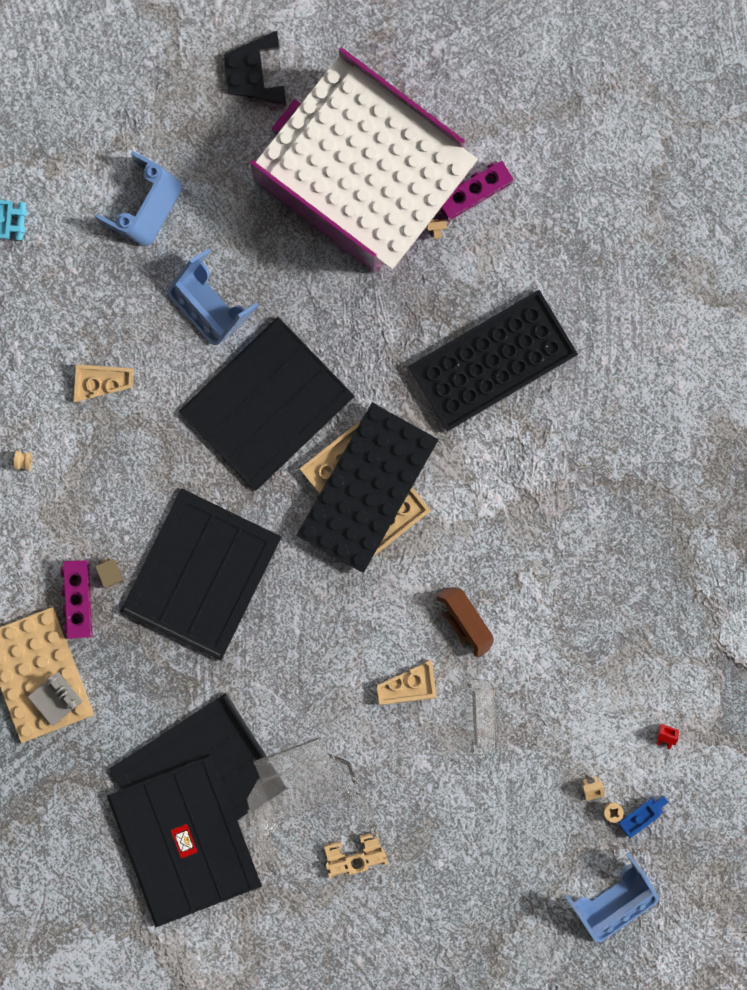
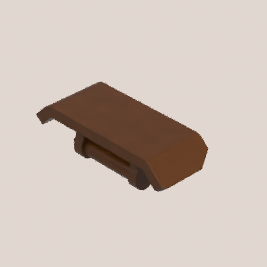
M452 587L437 594V601L444 603L448 608V611L442 615L447 619L461 640V644L464 645L470 641L474 647V656L477 658L487 653L494 643V637L464 591L458 587Z

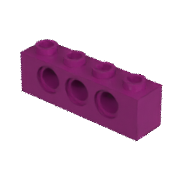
M494 161L482 173L477 171L470 176V180L466 182L462 180L441 207V211L448 222L513 184L514 179L503 161L498 163ZM492 176L495 179V183L488 184L485 178ZM471 186H477L479 188V192L473 194L469 191V188ZM459 195L463 198V201L455 203L453 197Z
M64 561V566L60 568L61 578H64L65 583L61 588L62 597H65L66 602L62 607L63 616H66L67 624H64V635H67V639L93 638L89 561ZM75 575H78L80 578V583L77 586H73L70 582L71 578ZM78 594L81 597V602L78 605H73L72 597ZM75 614L82 616V621L78 625L74 624L72 620Z

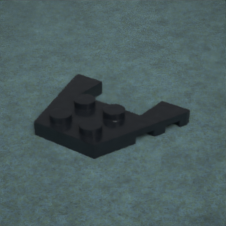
M273 31L223 55L228 94L286 104L284 86L264 88L260 55L261 51L280 49L278 31Z

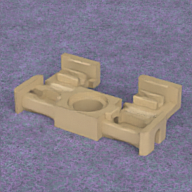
M377 831L360 836L361 843L364 842L365 845L363 851H365L366 855H364V852L345 856L341 853L340 848H343L341 841L324 845L328 859L326 868L331 880L332 876L349 872V875L367 871L369 866L385 863V866L387 865L384 848L381 847V851H379L380 843ZM359 858L362 861V866L360 868H353L351 861Z

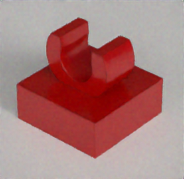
M661 724L658 729L657 745L660 746L663 741L668 743L667 749H670L672 745L676 746L679 730Z

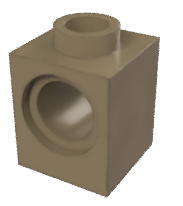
M108 557L99 561L96 569L104 588L124 581L115 559L110 560Z

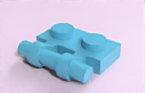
M0 200V239L10 240V232L16 233L15 240L23 241V234H25L26 230L24 220L27 217L25 202H19L18 209H13L12 201ZM12 216H17L16 226L11 225Z

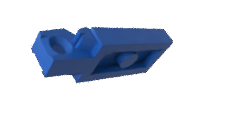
M661 796L656 801L654 798H651L620 820L618 824L628 838L631 839L660 817V814L663 813L661 808L669 802L665 796Z

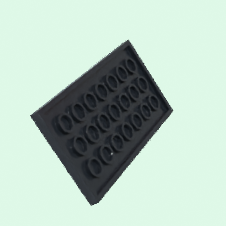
M537 290L409 365L408 368L446 432H449L578 356V353L540 290Z
M372 402L296 536L364 574L439 439Z

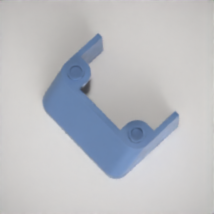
M132 151L133 160L145 167L144 176L147 181L153 183V186L136 216L122 213L115 222H112L97 214L96 219L103 226L141 246L147 247L154 242L182 191V185L176 177L160 165Z
M207 249L187 262L169 286L168 295L212 345H218L245 323L259 305L255 303L245 310L240 305L230 309L206 282L210 277V272L203 261L211 252Z
M630 852L626 855L631 864L626 865L622 869L621 877L623 880L593 901H590L587 897H581L574 903L568 894L565 896L595 942L606 940L656 905L659 900V896L645 872Z

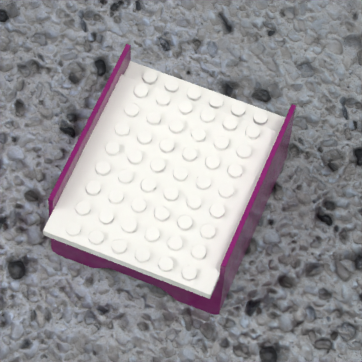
M340 47L339 57L302 104L294 99L271 129L277 136L256 162L252 160L250 165L256 184L375 273L382 264H385L391 270L395 268L478 159L464 149L465 140L344 48Z

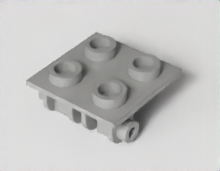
M59 672L49 677L43 685L28 696L52 726L83 702Z

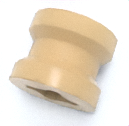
M16 451L14 470L25 469L26 471H31L32 452L25 454L21 453V451Z
M616 803L605 805L603 816L606 820L616 823L623 818L624 812L620 805Z

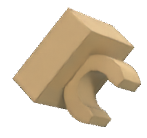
M445 218L433 219L427 225L428 231L433 230L434 239L442 238L441 229H447Z
M596 776L593 777L594 783L588 784L586 779L583 780V791L586 801L605 796L602 781H598Z

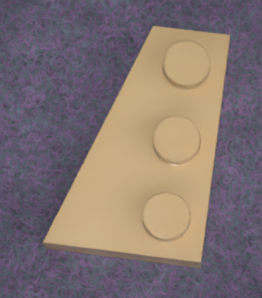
M76 364L74 402L132 388L134 368Z
M432 659L402 675L377 685L379 706L437 699Z

